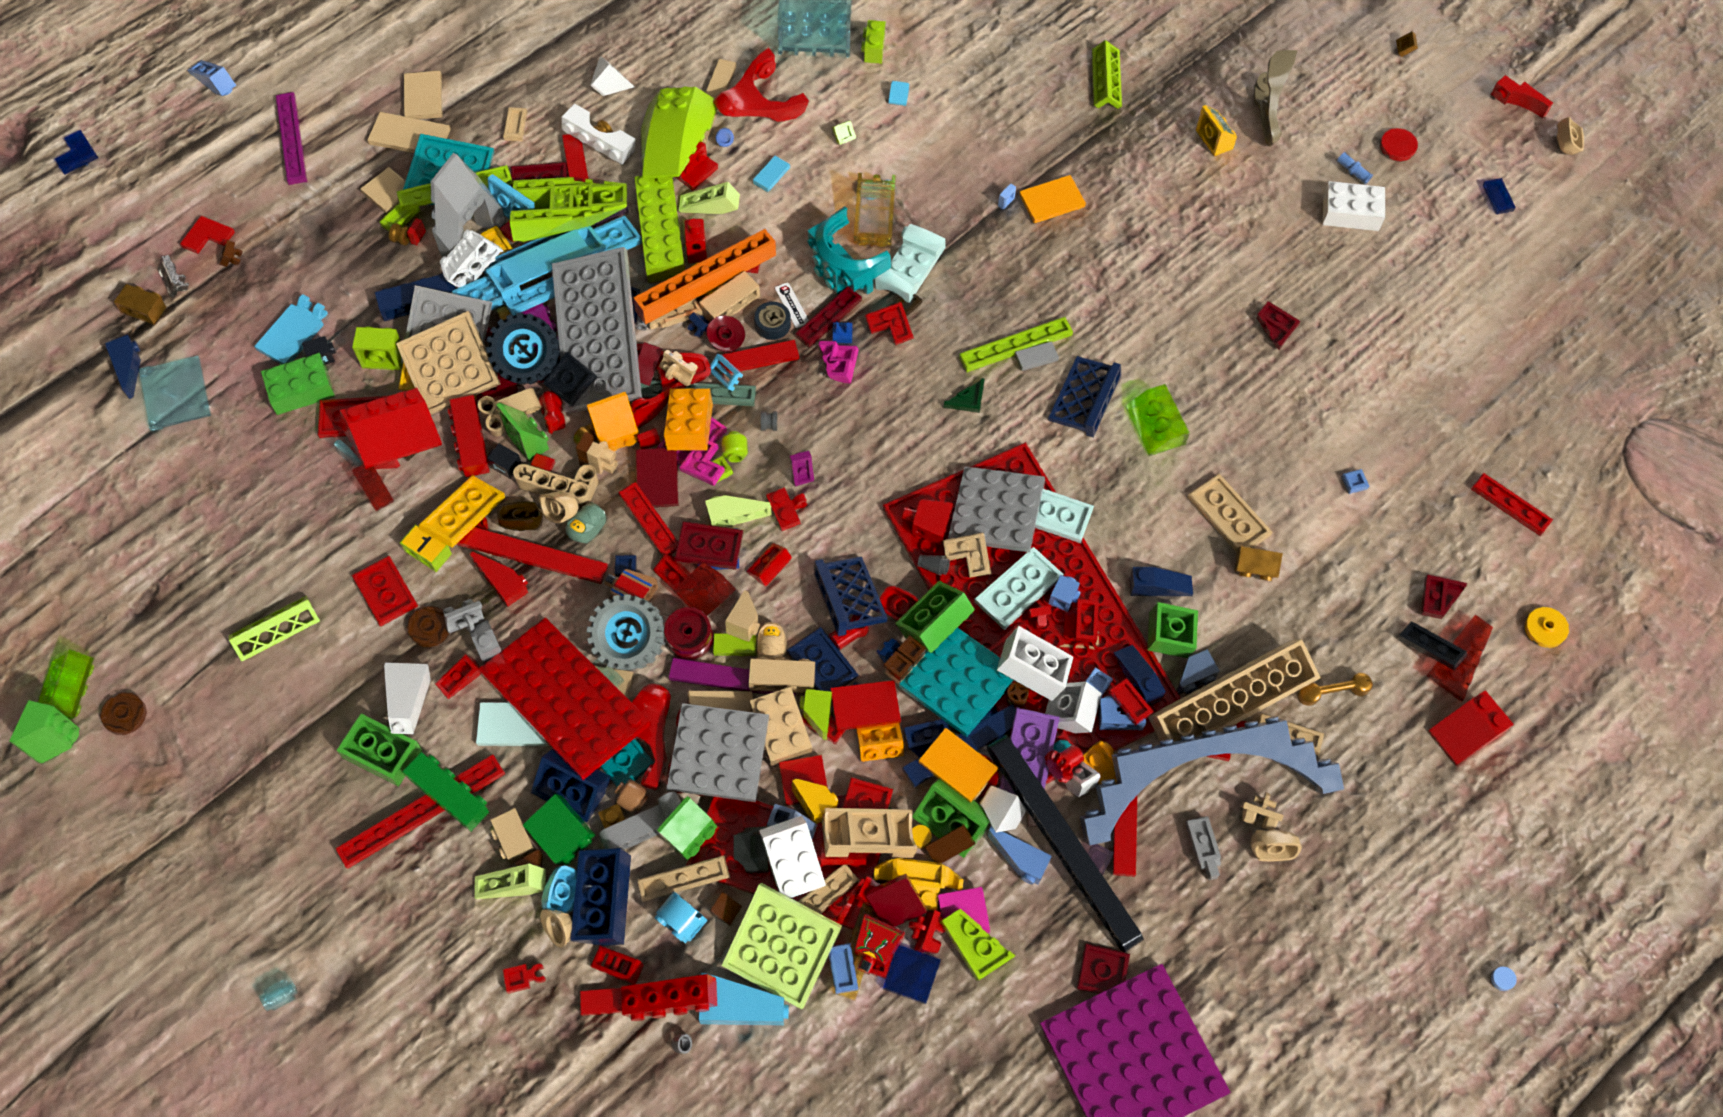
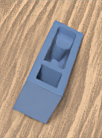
M200 60L187 70L212 92L220 96L230 94L232 88L236 86L224 67L204 60Z
M991 826L988 837L1015 872L1022 877L1021 879L1031 885L1034 883L1039 885L1052 856L1003 831L996 833Z

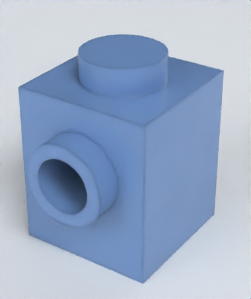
M1060 575L1051 594L1049 604L1068 612L1072 602L1076 603L1081 594L1078 591L1080 583L1076 582L1072 577Z

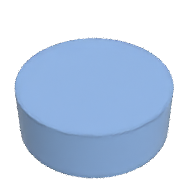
M1499 967L1491 974L1493 986L1500 991H1508L1516 984V975L1508 967Z

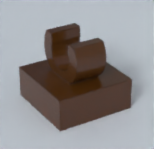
M227 240L219 265L227 267L229 262L239 265L241 259L235 258L234 255L241 257L243 251L234 249L235 242Z

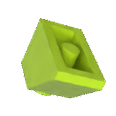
M806 689L805 696H801L800 709H803L804 718L823 740H827L832 692Z

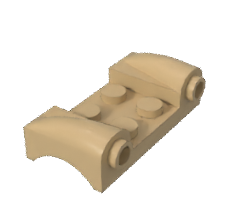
M824 809L822 827L825 857H848L849 853H891V858H913L917 851V845L912 834V810Z

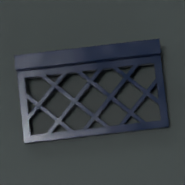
M1077 356L1048 417L1049 421L1085 431L1086 436L1094 438L1121 378V364L1113 362V365H1108ZM1080 363L1087 365L1089 369L1079 372L1077 368ZM1101 369L1107 371L1106 375L1099 378L1095 373ZM1092 373L1094 380L1085 383L1082 377ZM1079 378L1082 384L1072 388L1071 381ZM1098 384L1099 390L1091 393L1088 387ZM1085 389L1088 395L1078 398L1075 392ZM1072 394L1075 400L1065 403L1063 398ZM1091 399L1092 406L1084 409L1081 402ZM1078 404L1080 411L1071 414L1068 408ZM1064 409L1067 413V416L1062 418L1055 416L1057 412ZM1084 415L1085 422L1084 424L1077 423L1074 418Z
M862 556L825 564L823 559L815 561L814 576L838 636L846 635V631L850 629L887 622V615ZM859 564L860 570L858 572L849 569V567L852 565ZM837 569L841 573L837 576L830 573L829 570ZM845 573L854 576L851 582L842 578ZM860 579L867 584L865 587L855 584L856 581ZM841 583L848 587L845 591L837 589L836 585ZM851 588L861 592L858 597L848 593ZM864 594L873 597L871 603L861 599ZM844 598L853 601L851 607L842 604ZM857 604L867 607L864 613L854 609ZM870 610L878 612L880 616L872 617L867 614ZM850 614L860 617V619L850 622L848 617Z

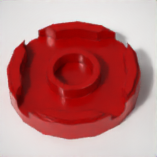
M1394 128L1384 133L1380 141V148L1384 155L1390 156V159L1406 161L1416 153L1418 141L1411 132L1401 128Z

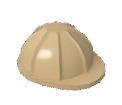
M543 909L540 918L546 934L557 947H564L571 938V917L562 911Z

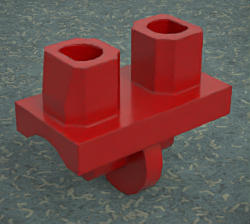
M933 910L932 913L927 912L925 917L918 916L917 922H909L908 927L913 930L912 938L917 940L914 948L915 952H928L932 954L939 952L941 942L932 937L934 932L940 934L945 932L940 923L943 920L940 917L941 912Z

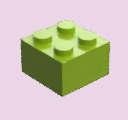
M356 327L352 348L362 368L402 369L403 363H400L402 356L396 345L401 340L396 329L389 327Z

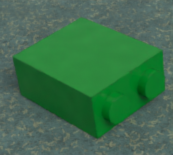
M557 794L552 796L523 824L525 829L556 865L561 866L570 864L576 858L575 854L580 849L587 848L592 843L591 839L595 836V833L565 798Z

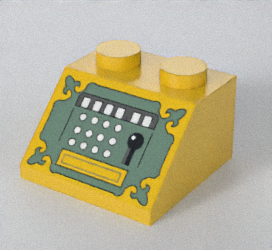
M1207 105L1202 106L1196 131L1214 156L1233 149L1237 138L1234 130H1231L1226 119L1221 116L1218 110Z

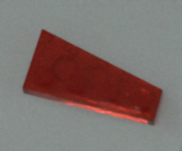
M1475 614L1453 642L1454 645L1467 651V657L1455 671L1437 662L1426 676L1463 702L1493 627Z

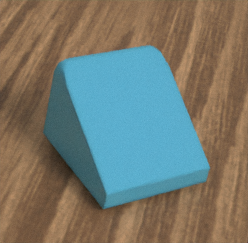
M892 81L889 104L906 106L909 95V83Z

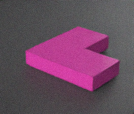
M708 441L707 450H691L679 467L680 471L715 486L725 471L723 466L710 461L719 448L718 444Z

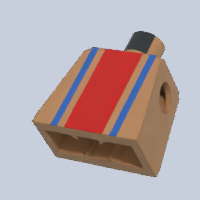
M625 569L620 577L611 573L608 574L604 582L605 585L612 588L610 590L611 599L616 595L624 596V594L650 601L658 589L655 578Z

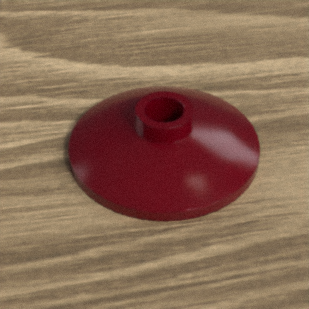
M722 315L711 320L708 324L706 335L709 343L715 349L722 352H732L743 344L745 329L736 318ZM722 335H727L728 338H723Z

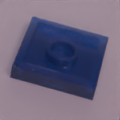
M900 945L895 951L883 990L926 1005L941 959Z

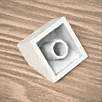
M1087 682L1066 683L1065 689L1053 701H1048L1045 714L1060 717L1059 729L1072 733L1092 732L1102 693Z

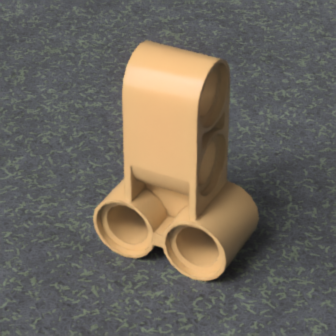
M533 388L523 390L496 402L490 396L482 397L478 401L479 411L486 418V427L489 433L496 437L503 435L505 432L496 406L499 402L523 411L526 416L541 409V404ZM491 404L493 408L490 411L483 410L484 406ZM494 422L501 423L500 427L496 429L491 428V425Z

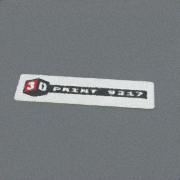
M787 282L775 287L782 303L789 309L791 320L795 327L804 326L809 320L790 284Z

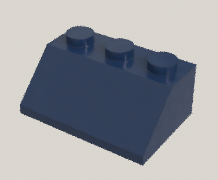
M552 749L541 758L531 794L545 801H548L555 794L561 795L583 821L588 822L605 795L611 776L597 769L582 780Z

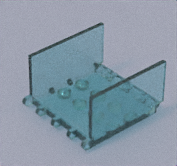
M779 0L777 20L778 55H782L783 51H794V55H798L799 51L812 52V56H816V52L830 53V57H834V53H846V57L850 58L853 0Z

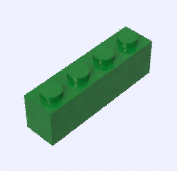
M421 752L402 772L413 784L472 832L489 813L485 806L487 802L478 794L473 796L470 793L471 788L463 781L458 783L454 780L456 776L449 769L445 768L442 770L438 766L439 761L431 754L427 757Z

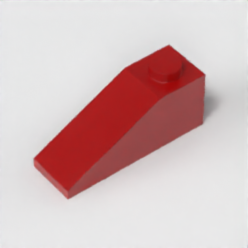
M470 553L473 563L507 607L528 594L526 588L528 582L522 574L517 575L514 569L478 553Z

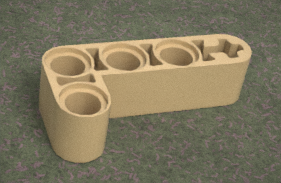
M526 464L516 466L513 471L519 488L539 495L563 492L573 496L577 500L578 507L590 503L599 482L596 470L591 465L580 467L574 479Z

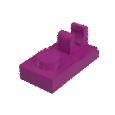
M810 451L791 455L790 463L795 487L813 482L814 473Z

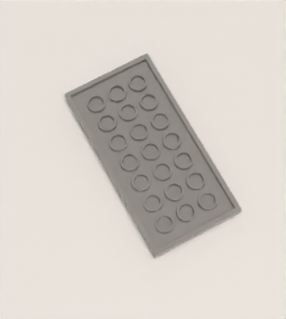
M621 247L552 263L560 359L566 352H569L597 375L573 407L564 401L565 412L571 414L588 410V404L622 392H626L629 401L642 398L627 249Z

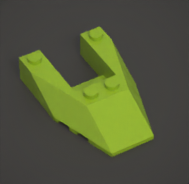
M574 177L513 181V188L535 203V210L511 211L510 226L513 241L526 242L588 227L627 207V183L604 181V184L593 183L592 179H585V182L574 181Z

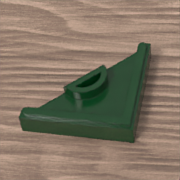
M981 378L979 382L971 387L968 386L950 400L944 401L943 408L980 413L985 378Z

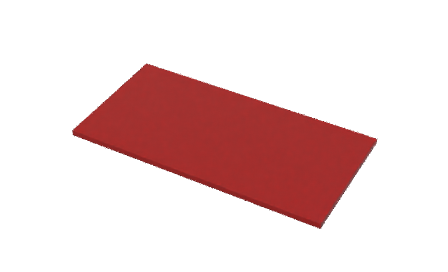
M1026 442L971 466L980 469L1045 477L1043 489L1056 493ZM964 470L883 505V510L927 589L930 590L938 581H941L965 593L975 610L958 628L987 649L1012 628L1020 626L1073 656L1067 683L1085 682L1094 668L1113 678L1112 683L1101 697L1104 698L1111 696L1108 692L1110 688L1126 678L1113 653L1133 645L1157 674L1166 691L1162 701L1150 705V708L1154 711L1153 713L1181 699L1154 653L1147 650L1145 638L1084 538H1082L1081 543L1035 528L1031 549L1033 547L1037 549L1064 574L1063 576L1072 577L1076 582L1080 583L1078 591L1081 592L1079 599L1099 601V633L1097 634V637H1099V647L1096 646V643L1077 641L1073 637L1064 634L1066 611L1049 604L1055 585L1027 609L1051 606L1052 614L1046 617L1047 626L1042 628H1036L1034 619H1028L1026 610L1010 626L1003 630L975 603L976 597L1027 552L987 547L991 574L972 578L969 577L966 558L951 560L947 574H942L941 576L918 567L920 555L945 556L943 544L940 546L913 534V522L902 519L904 509L906 507L917 510L920 500L953 503L952 514L944 540H948ZM1072 602L1069 611L1075 606L1076 603ZM1064 644L1074 645L1073 648L1059 647ZM1078 645H1083V646L1086 647V649H1085V648H1075V647L1078 646ZM1028 688L1027 702L1020 709L1045 714L1049 699ZM1007 691L994 705L998 712L1010 706L1006 701ZM1097 709L1092 732L1072 733L1058 728L1055 743L1058 740H1067L1071 745L1077 746L1084 754L1095 743L1102 741L1103 743H1108L1116 751L1154 733L1155 730L1148 717L1146 718L1143 730H1099ZM1118 710V712L1121 711L1120 714L1125 715L1122 710ZM1048 772L1046 784L1057 779L1053 777L1051 772Z

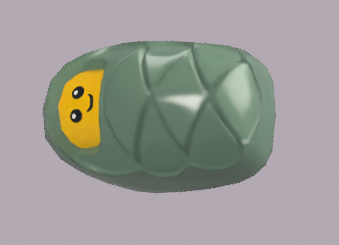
M593 502L582 506L576 515L568 520L565 526L567 536L573 541L587 544L600 532L606 523V514L603 509Z

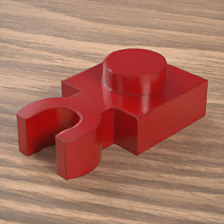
M526 964L503 969L506 992L510 994L530 989L531 981L536 983L545 982V976L536 977V972L544 969L543 964H535L531 970H528Z

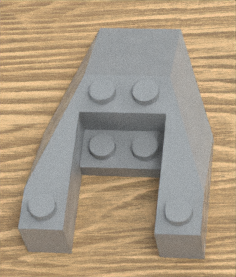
M453 153L431 180V202L435 203V209L432 211L435 226L432 228V232L442 258L443 256L447 257L463 238V226L473 215L476 224L487 230L496 225L498 228H501L506 220L502 207L481 179L457 154Z

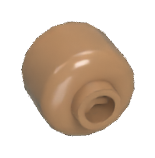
M628 780L626 784L621 782L614 792L617 794L616 803L628 812H634L635 810L639 812L648 799L646 788L634 780Z

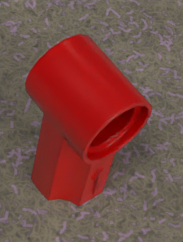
M852 615L849 621H857L860 617ZM869 626L847 630L846 635L838 636L835 630L829 634V638L841 650L857 638L866 636L869 632Z

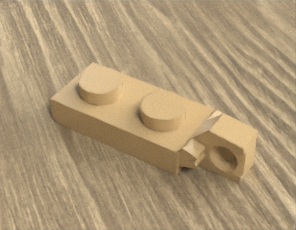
M695 298L648 324L651 330L669 327L689 320V316L693 312L702 315V310Z

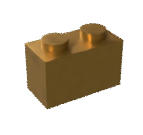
M128 284L124 286L114 301L121 313L155 325L166 308L162 297L158 293H150L139 286Z
M1239 546L1234 571L1239 572V576L1251 578L1252 574L1260 575V580L1272 581L1273 578H1279L1283 553Z

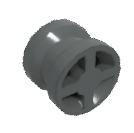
M761 411V431H766L767 429L777 431V411L772 413Z

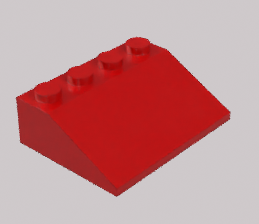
M418 388L340 410L341 428L365 469L442 445L427 404Z

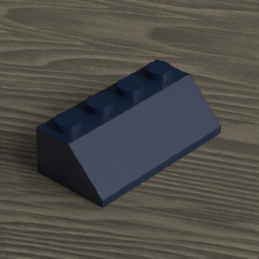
M621 848L579 851L571 930L572 942L601 946L624 945L631 855Z

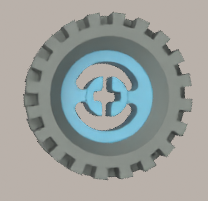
M624 594V596L616 595L611 600H604L602 607L597 606L594 609L597 613L589 618L592 625L591 627L587 626V632L590 633L591 638H587L588 644L593 646L591 649L592 653L598 655V660L601 663H606L611 668L633 671L637 668L647 667L646 664L653 663L656 660L654 657L662 653L663 650L660 648L662 644H666V639H664L665 627L663 626L665 620L663 616H660L658 608L651 605L652 603L627 594ZM634 618L641 625L642 631L640 633L635 625L623 623L619 626V623L623 619ZM625 630L632 632V635L627 636L624 634ZM617 633V637L621 641L634 643L638 640V643L632 648H622L617 643L615 634Z

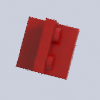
M703 142L697 144V150L689 156L690 161L679 177H675L692 191L718 169V164L707 156L706 144Z

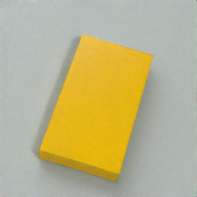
M472 475L419 524V529L453 548L505 498V493Z

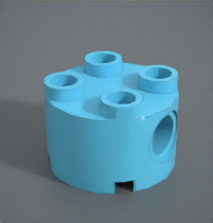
M675 891L658 909L655 919L668 929L672 927L674 930L671 933L685 944L687 941L690 942L708 921Z

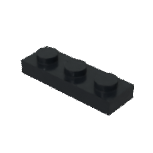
M1412 621L1399 635L1400 641L1454 671L1467 657V651Z

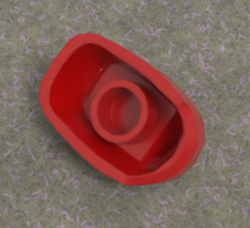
M895 586L887 587L880 597L885 613L897 621L919 601L913 594Z

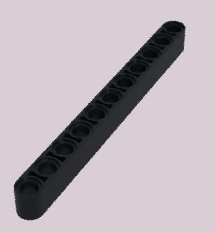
M1004 735L987 746L989 755L1015 794L1019 797L1023 806L1119 949L1125 953L1144 940L1142 933L1011 739Z

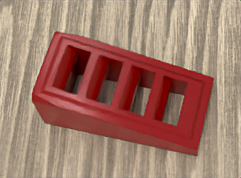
M600 945L590 967L635 985L644 964L638 959ZM608 954L609 956L603 967L601 966V964L604 960L605 955ZM616 957L617 959H616V961H615V963H614V966H613V968H612V970H611V969H610L611 964H612L614 958ZM623 961H625V964H624V966H623V968H622V971H621V973H619V969H620V967H621Z

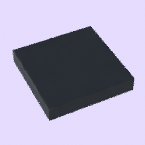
M566 352L543 383L573 407L597 375L569 352Z

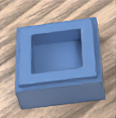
M1362 469L1344 473L1341 476L1349 494L1369 488Z

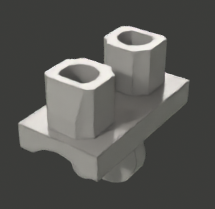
M471 599L463 601L461 604L462 608L455 610L453 607H448L443 610L446 630L449 634L465 627L469 632L474 631V624L484 620L480 601L473 602Z

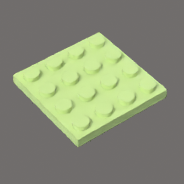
M760 883L722 966L774 995L784 997L785 1001L803 1009L842 925Z

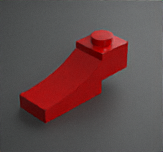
M1506 75L1496 83L1491 93L1494 98L1504 105L1509 103L1520 106L1541 118L1548 114L1553 105L1551 100L1526 82L1519 85Z

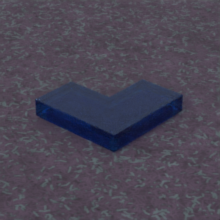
M79 130L64 138L71 151L55 158V161L64 175L99 157L82 131Z

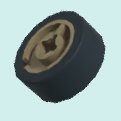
M772 301L760 305L754 314V325L757 333L768 340L784 337L791 328L789 309L784 304Z

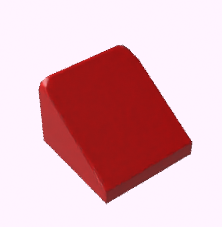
M866 876L863 878L865 880L859 888L855 899L872 907L866 897V891L880 884Z

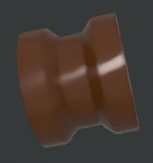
M1019 682L1012 683L1007 690V703L1015 708L1023 707L1029 695L1028 688Z

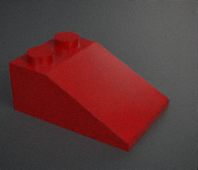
M1485 690L1433 726L1428 732L1452 762L1458 765L1505 734L1514 724Z

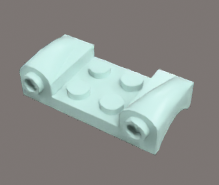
M913 224L903 228L901 233L903 244L891 260V268L875 278L877 290L895 292L908 303H910L913 295L916 294L945 249V238Z

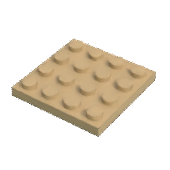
M469 311L396 343L415 388H418L431 415L451 407L450 399L469 395L475 396L501 384L493 369V365L488 360L489 355Z

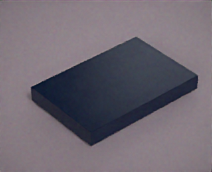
M821 627L787 649V654L793 661L809 659L815 662V690L831 692V688L846 686L858 677V673Z

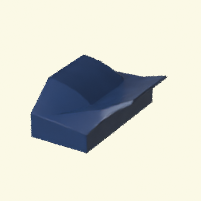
M941 719L905 727L904 734L909 750L913 751L920 758L945 728L949 730L948 724Z

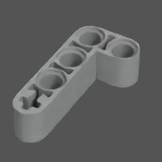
M677 792L663 795L658 799L659 805L602 830L599 833V837L604 849L621 848L626 850L659 835L657 829L681 803Z

